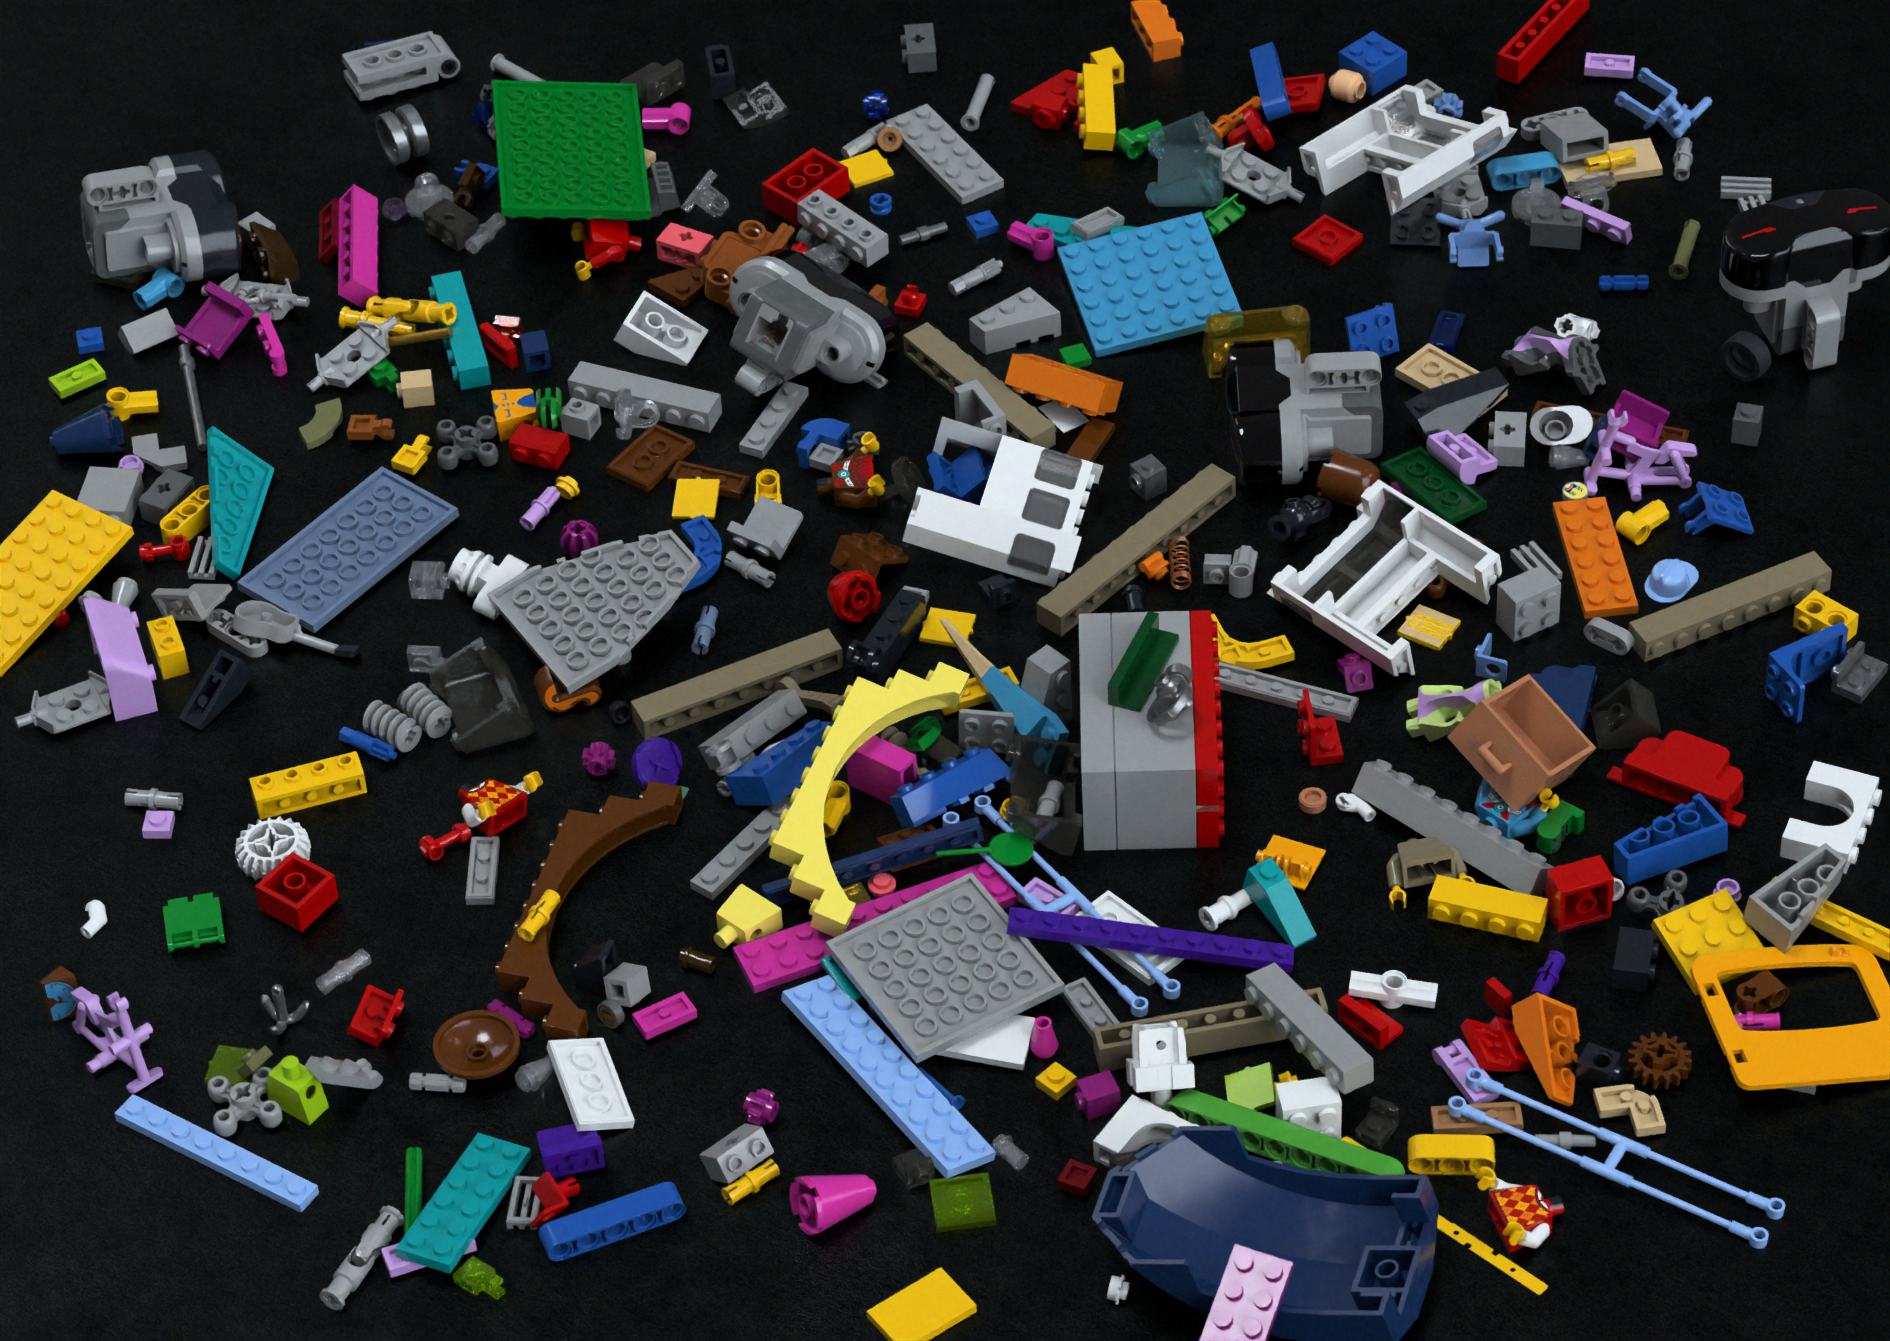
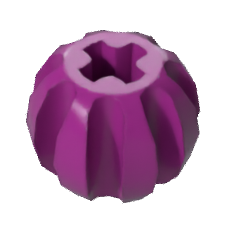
M572 520L560 532L561 548L572 558L580 557L581 551L598 546V532L591 523L585 520Z

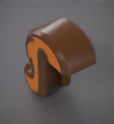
M548 665L540 668L535 675L534 683L539 700L544 708L551 712H565L572 709L580 701H582L584 706H590L598 702L602 696L598 678L568 694L558 681L553 683Z

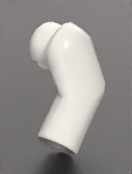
M92 900L85 907V911L89 913L90 920L81 927L80 931L88 939L96 934L107 922L105 905L99 900Z

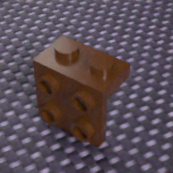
M870 532L869 534L853 533L852 535H840L830 564L841 572L866 571L876 580L882 565L904 564L908 562L909 557L902 553L903 550L900 547L889 544L884 540V536L877 532Z

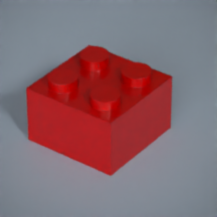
M293 852L255 886L259 909L300 932H303L339 898L335 875Z
M1601 855L1547 869L1546 898L1548 899V915L1558 932L1611 918L1614 878Z

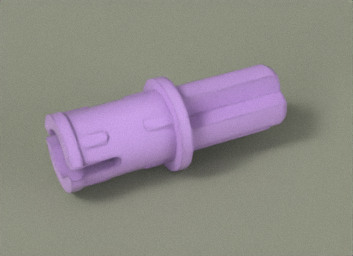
M554 486L547 487L538 499L531 502L530 509L520 518V524L526 530L532 531L543 517L548 516L550 513L549 509L560 497V492Z

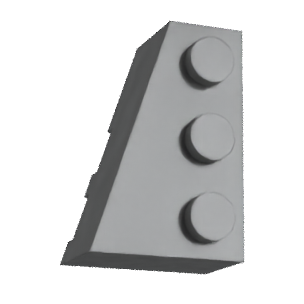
M1028 287L970 318V342L987 355L1014 348L1018 342L1030 340L1033 343L1039 341L1038 337L1050 334L1053 337L1061 336V314L1055 307Z
M1045 645L1027 658L1021 688L1054 712L1062 723L1067 725L1072 719L1070 660L1049 645Z

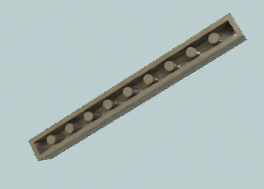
M1212 463L1204 470L1199 471L1194 478L1183 484L1169 498L1164 499L1159 506L1148 512L1139 522L1130 526L1124 534L1113 540L1104 550L1095 554L1090 561L1078 568L1065 581L1060 582L1046 596L1041 597L1037 602V622L1062 637L1079 623V614L1093 612L1142 572L1139 569V563L1156 551L1161 552L1162 555L1168 551V542L1172 537H1186L1236 496V477ZM1181 540L1174 542L1171 547L1175 546Z

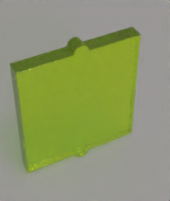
M218 1045L213 1060L209 1061V1070L204 1079L205 1084L208 1085L210 1079L215 1076L226 1077L232 1087L241 1082L252 1083L253 1073L243 1079L236 1072L243 1064L240 1059L251 1049Z

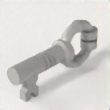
M259 284L242 286L236 294L237 297L244 300L248 305L258 302L264 303L265 301L277 302L273 306L276 311L278 309L283 311L284 306L288 303L295 304L297 302L296 294L267 291L264 286ZM250 291H258L256 297L247 298Z

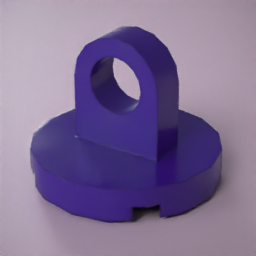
M659 737L646 739L637 747L635 753L631 755L633 777L644 790H646L649 781L670 785L677 783L679 779L677 776L679 775V770L682 771L683 762L681 752L672 741Z

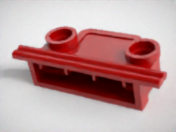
M1682 731L1670 732L1664 741L1654 737L1643 739L1636 749L1626 757L1623 762V769L1613 766L1606 776V779L1677 806L1681 803L1687 805L1692 802L1693 796L1700 793L1728 825L1740 829L1746 821L1747 815L1731 810L1743 798V773L1738 768L1729 766V750Z

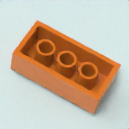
M1012 354L1004 383L1013 386L1012 391L1027 394V392L1036 394L1035 398L1043 401H1059V406L1073 409V407L1080 408L1082 413L1091 416H1105L1106 413L1116 412L1123 382L1034 354Z

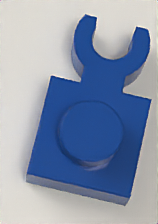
M462 160V169L454 168L456 178H461L470 161ZM478 162L477 165L486 173L484 183L480 188L488 190L498 179V168Z

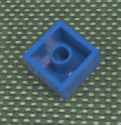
M1372 31L1339 51L1338 70L1346 69L1361 74L1366 83L1365 92L1373 96L1407 75V51Z

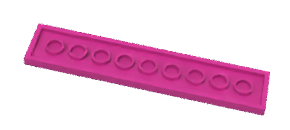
M986 861L856 905L846 932L971 872L1002 909L1018 904L1017 895L1011 885ZM811 921L735 946L733 947V954L755 994L824 970L820 962L822 958L829 955L826 950V941L835 937L810 927Z

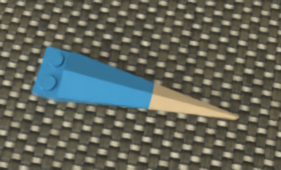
M940 619L941 624L997 712L1014 713V738L1027 759H1033L1044 776L1054 775L1069 735V731L1060 718L998 670L948 619Z

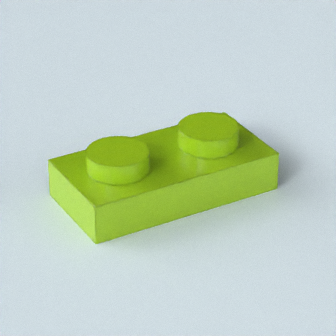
M92 358L48 379L51 388L63 399L105 380L106 374L102 367Z

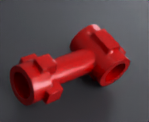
M176 535L171 538V544L152 546L150 542L139 545L141 561H154L155 556L173 554L174 558L178 561L186 560L191 552L189 541H186L183 535Z
M465 822L457 823L451 827V832L436 840L431 835L424 836L419 842L420 852L425 858L429 857L433 861L439 860L444 854V847L456 841L462 844L472 837L469 826Z

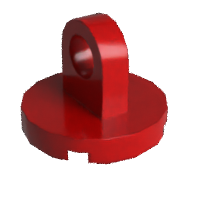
M1253 106L1243 109L1242 114L1246 123L1229 133L1227 136L1229 146L1232 147L1244 142L1243 150L1256 143L1265 152L1274 148L1273 137L1268 127L1260 122L1262 120L1260 114Z

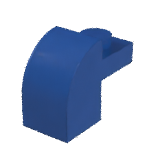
M821 418L812 420L802 426V440H800L796 449L799 466L806 469L810 468L808 458L820 443L843 449L845 452L847 441L851 440L850 424L835 419Z

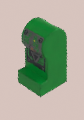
M1561 799L1559 805L1552 809L1537 826L1538 839L1536 846L1538 850L1547 854L1555 853L1560 849L1561 842L1571 832L1578 835L1584 829L1585 811Z

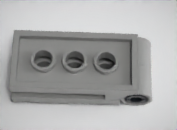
M432 31L342 54L343 64L347 68V70H344L345 80L360 101L372 100L375 97L386 94L392 95L398 91L409 88L415 89L421 85L439 81L438 73L443 78H451L460 70V62L441 36L434 35Z

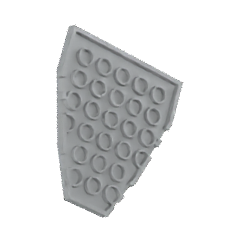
M666 530L655 535L639 536V541L624 544L623 540H618L581 551V556L566 561L565 557L556 559L558 564L543 569L541 565L533 566L487 595L493 606L544 665H548L551 674L568 694H571L615 667L668 612L701 566L696 556L672 530Z

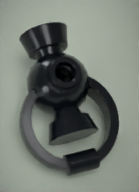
M1305 495L1302 499H1286L1279 515L1269 519L1268 529L1270 534L1280 541L1286 540L1289 536L1292 538L1303 537L1306 535L1305 530L1310 524L1321 521L1332 513V503L1327 498L1314 497L1312 495Z

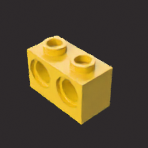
M1813 590L1795 606L1793 627L1810 636L1826 627L1843 622L1848 627V642L1857 634L1859 614Z
M173 615L146 622L151 646L163 680L190 673L186 652Z

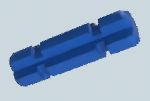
M1614 275L1613 278H1610V276H1600L1599 289L1601 291H1607L1610 288H1613V290H1634V288L1646 290L1649 287L1647 275H1638V277H1634V275Z

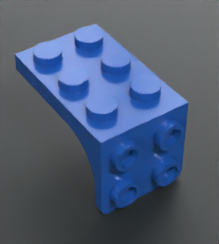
M1843 622L1826 627L1817 633L1803 637L1794 643L1769 653L1768 666L1766 668V696L1769 700L1774 701L1782 710V713L1795 724L1802 721L1805 684L1830 674L1833 667L1844 660L1848 627Z

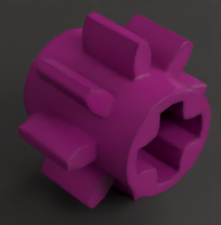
M604 742L591 743L590 749L584 748L581 759L584 762L582 767L586 768L592 775H606L608 769L614 770L616 758H614L615 750H611V747Z
M762 1088L761 1090L757 1089L756 1093L750 1092L747 1095L743 1105V1112L749 1115L747 1122L757 1126L765 1125L766 1121L769 1123L773 1122L779 1110V1102L773 1100L775 1093Z

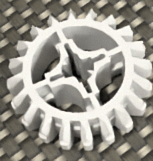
M281 816L276 820L268 817L267 821L262 822L258 819L256 825L248 824V829L241 831L240 838L236 839L235 856L238 866L241 870H244L246 876H252L255 881H258L268 875L292 852L306 860H310L311 843L308 833L301 827L299 822L294 823L291 818L284 821Z

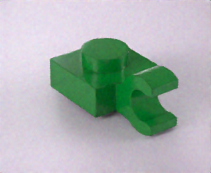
M386 358L382 359L365 373V376L377 388L384 385L391 394L397 392L398 370Z

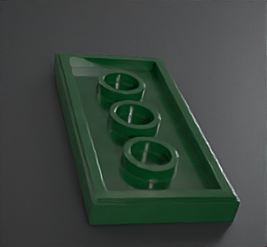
M1421 446L1380 464L1379 471L1392 482H1396L1401 490L1420 506L1451 525L1487 509L1488 502L1457 478Z

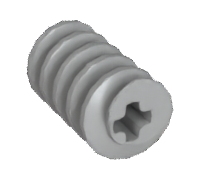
M414 683L399 695L396 705L409 718L415 719L416 724L421 726L422 730L430 737L439 738L447 733L451 725L452 710L445 706L444 702L439 700L423 683Z
M381 700L373 701L364 713V730L383 742L389 743L401 752L411 751L421 738L422 728L421 726H416L415 719L408 718L406 714L400 713L397 709H392L390 705L384 704Z

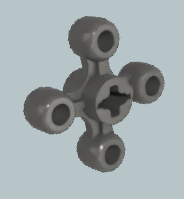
M480 417L477 420L476 428L461 426L457 429L456 424L449 419L441 420L437 424L436 432L438 439L442 443H454L452 447L444 446L440 448L437 453L438 464L442 469H454L458 465L459 458L472 460L478 457L479 462L483 466L488 467L497 463L499 456L496 445L491 442L481 443L482 439L489 440L497 434V424L493 417Z
M1671 870L1667 873L1664 880L1665 891L1658 897L1650 895L1649 891L1644 887H1633L1627 895V906L1631 911L1637 913L1650 910L1654 912L1655 919L1686 906L1681 894L1687 887L1688 878L1681 870ZM1655 933L1654 943H1659V947H1664Z

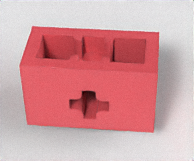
M670 223L656 239L658 259L685 268L697 266L701 257L704 254L708 255L710 246L714 241V236Z

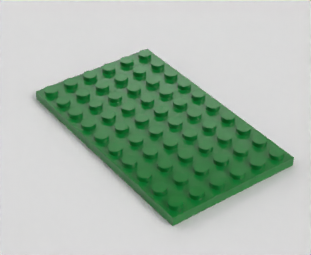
M492 80L501 216L509 218L533 217L536 219L544 217H557L559 219L583 218L586 220L593 218L609 220L632 219L635 221L651 219V205L636 84Z

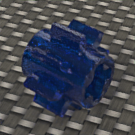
M871 90L870 95H864L863 113H868L870 119L882 120V114L888 115L890 99L889 96H884L882 90Z
M489 99L472 105L474 112L469 114L473 124L480 123L482 128L489 125L488 120L494 114L493 103H490Z

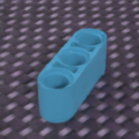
M1549 151L1496 158L1491 160L1486 166L1492 187L1498 191L1552 184L1558 181L1562 174L1555 155Z

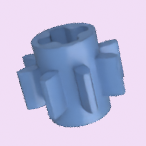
M1444 92L1441 99L1435 98L1433 106L1436 113L1452 118L1462 117L1463 100H1459L1455 93Z

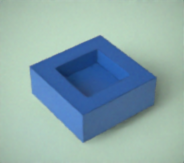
M989 210L966 217V224L976 239L999 232V224Z
M101 327L76 331L80 354L105 350Z

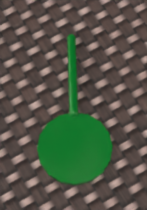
M1005 832L995 836L989 843V847L936 851L935 855L951 856L989 853L991 858L999 864L1017 866L1024 864L1033 855V844L1023 834Z

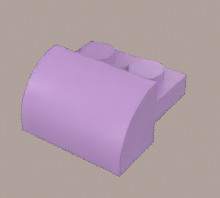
M1446 430L1429 435L1427 438L1426 448L1428 453L1465 484H1474L1478 474L1497 468L1499 460L1466 433L1454 436L1450 431Z

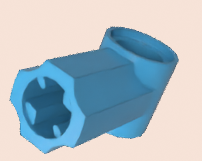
M161 267L154 273L152 281L133 293V298L139 308L145 311L166 296L172 298L179 296L184 290L185 281L166 267Z

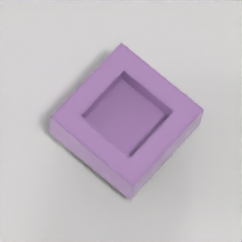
M146 811L142 828L143 838L171 839L175 823L174 811Z

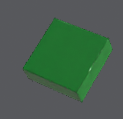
M1083 343L1059 349V357L1063 364L1075 368L1092 365V358Z

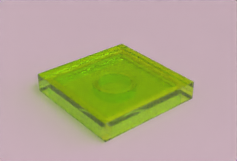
M988 1173L929 1180L937 1233L996 1225Z

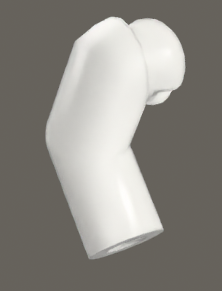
M1340 793L1336 796L1335 803L1340 810L1358 813L1366 822L1373 820L1376 816L1375 810L1366 800L1356 794Z

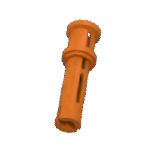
M1252 97L1251 100L1231 114L1222 115L1215 124L1206 126L1204 128L1206 140L1212 145H1219L1224 137L1228 136L1236 127L1245 122L1242 114L1243 109L1253 106L1257 112L1263 110L1260 97Z

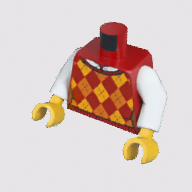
M534 771L527 774L523 778L524 781L516 786L506 785L493 779H487L476 787L467 783L463 784L459 789L458 796L463 800L462 815L467 826L476 827L491 838L525 817L527 812V795L543 784L539 772Z
M1487 1166L1481 1167L1475 1174L1476 1179H1480L1477 1183L1480 1190L1488 1188L1489 1190L1488 1212L1509 1253L1525 1246L1537 1248L1552 1233L1553 1216L1564 1213V1205L1560 1196L1544 1200L1536 1185L1522 1186L1506 1183L1496 1178L1495 1172Z

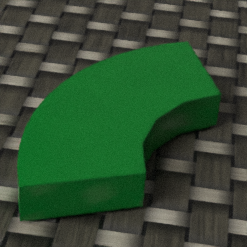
M927 716L910 729L911 737L904 744L909 752L924 751L939 737L942 732V726L938 719Z

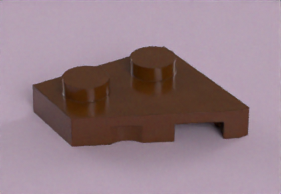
M697 265L648 281V288L685 308L704 293L705 286L700 281L702 269L698 268Z

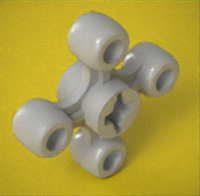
M260 1067L253 1073L252 1083L241 1082L233 1087L224 1076H215L210 1079L207 1087L210 1099L216 1103L227 1101L230 1104L228 1109L219 1110L213 1117L214 1129L218 1135L223 1137L233 1135L237 1130L238 1120L250 1121L259 1117L262 1125L268 1128L276 1127L281 1123L283 1115L280 1105L273 1100L265 1102L260 1100L262 1094H267V1076L272 1069Z

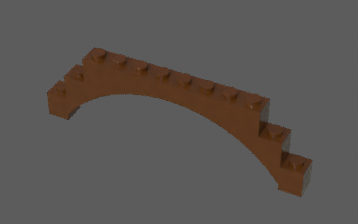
M649 781L645 792L642 791L640 793L639 800L609 795L605 806L602 805L600 807L599 814L569 809L565 819L560 821L556 840L553 839L550 843L547 860L544 859L541 863L540 876L538 880L535 879L533 881L531 896L529 900H525L522 916L514 924L512 939L506 942L504 957L502 961H498L495 968V978H498L500 991L519 994L518 1004L522 1005L523 1017L542 1021V1032H545L547 1044L548 1040L585 1039L589 1030L586 1010L579 1009L566 995L554 974L549 960L551 931L560 906L579 878L607 853L647 831L666 824L675 825L683 807L681 786ZM546 890L555 891L559 894L561 901L550 914L549 922L539 929L532 941L528 942L520 938L517 930L528 917L529 909L538 903Z

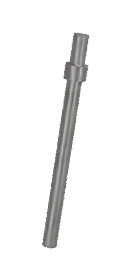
M181 344L179 346L181 356L179 359L180 370L184 372L197 447L199 451L203 452L207 450V439L194 376L195 362L194 358L190 355L189 346Z

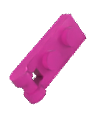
M268 312L259 314L260 325L256 326L259 340H264L262 341L266 356H270V360L273 362V374L275 376H283L287 373L284 349Z

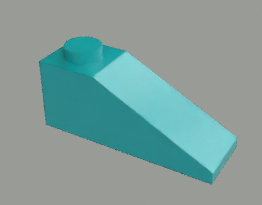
M1270 857L1249 868L1242 888L1288 945H1294V949L1316 938V933L1288 877Z

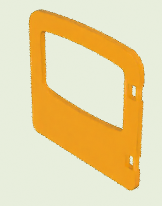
M1853 944L1793 945L1786 954L1777 947H1765L1703 955L1694 960L1690 970L1691 979L1700 994L1702 1005L1721 1049L1729 1061L1734 1079L1742 1089L1752 1091L1890 1079V987L1877 959L1868 950ZM1850 967L1857 972L1878 1020L1819 1029L1787 1031L1743 1030L1735 1020L1717 977L1779 968ZM1705 988H1713L1716 996H1708ZM1741 1054L1744 1062L1737 1063L1734 1055Z

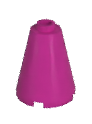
M864 1174L799 1176L795 1178V1183H791L790 1202L793 1214H799L802 1223L798 1224L800 1229L805 1234L812 1236L871 1204L877 1190L874 1181Z

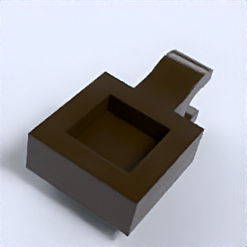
M468 162L458 183L461 187L453 199L457 205H460L462 200L466 198L464 205L468 209L473 207L474 197L472 194L476 195L478 189L483 185L486 175L477 164Z

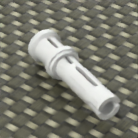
M1242 889L1230 897H1219L1217 902L1209 907L1200 908L1199 918L1205 928L1214 931L1217 929L1218 924L1227 919L1233 920L1236 918L1238 911L1254 901Z

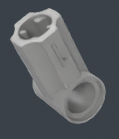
M1242 545L1241 548L1236 549L1232 565L1229 568V593L1237 598L1248 597L1253 592V578L1258 552L1254 551L1251 546Z

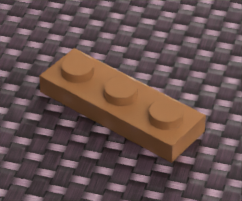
M1519 1101L1467 1104L1485 1112L1487 1116L1523 1131V1119ZM1448 1105L1431 1106L1433 1134L1474 1135L1507 1133L1489 1124L1479 1123L1465 1116L1453 1117L1448 1113Z

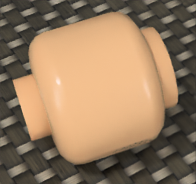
M1346 69L1338 70L1335 75L1331 76L1328 84L1332 97L1347 103L1357 102L1364 96L1366 91V83L1362 75Z

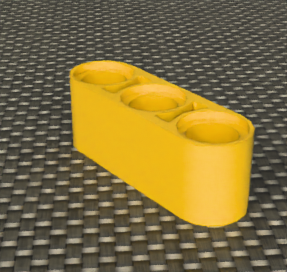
M209 485L201 486L160 521L164 545L171 544V538L176 535H183L186 541L190 542L211 524Z
M1419 1134L1412 1136L1408 1140V1167L1415 1174L1475 1175L1483 1166H1487L1493 1171L1495 1169L1494 1140L1489 1136Z

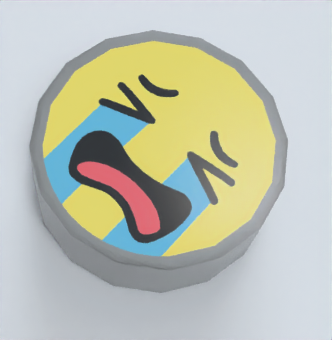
M1569 482L1565 484L1562 490L1563 501L1587 499L1589 495L1588 487L1581 482Z

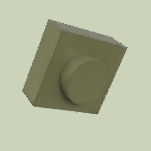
M266 1045L258 1051L252 1048L240 1059L243 1064L236 1072L245 1079L273 1053Z

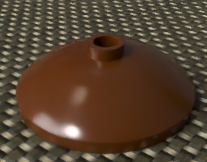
M473 1010L452 1017L439 1028L433 1040V1053L437 1064L452 1076L470 1080L488 1078L504 1071L513 1063L520 1050V1036L515 1024L506 1016L488 1010Z

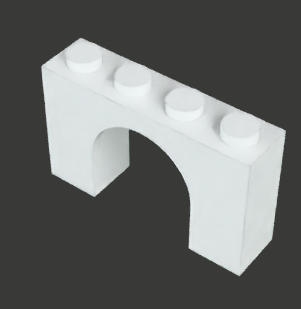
M1813 761L1806 778L1804 799L1838 808L1849 819L1835 826H1820L1790 818L1782 836L1780 857L1800 861L1824 843H1827L1847 859L1843 871L1846 874L1850 863H1856L1859 853L1858 844L1863 845L1867 833L1865 826L1872 823L1875 809L1872 808L1873 806H1879L1882 796V790L1878 789L1879 777Z
M1131 1095L1093 1140L1094 1160L1112 1169L1118 1165L1123 1168L1141 1147L1154 1142L1166 1141L1172 1137L1170 1132L1180 1126L1199 1125L1192 1124L1178 1117L1173 1112H1167L1153 1105L1148 1100Z

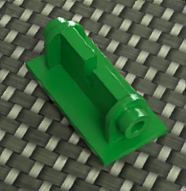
M1238 193L1231 198H1223L1218 203L1216 209L1213 211L1209 209L1203 214L1211 237L1219 235L1228 228L1229 224L1224 219L1232 225L1244 216L1246 211L1244 205L1236 202Z

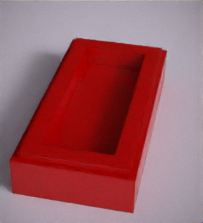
M487 321L479 325L482 345L508 368L513 369L518 366L516 346Z

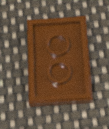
M653 423L606 467L607 474L649 492L674 468L678 460L682 461L695 449V441Z

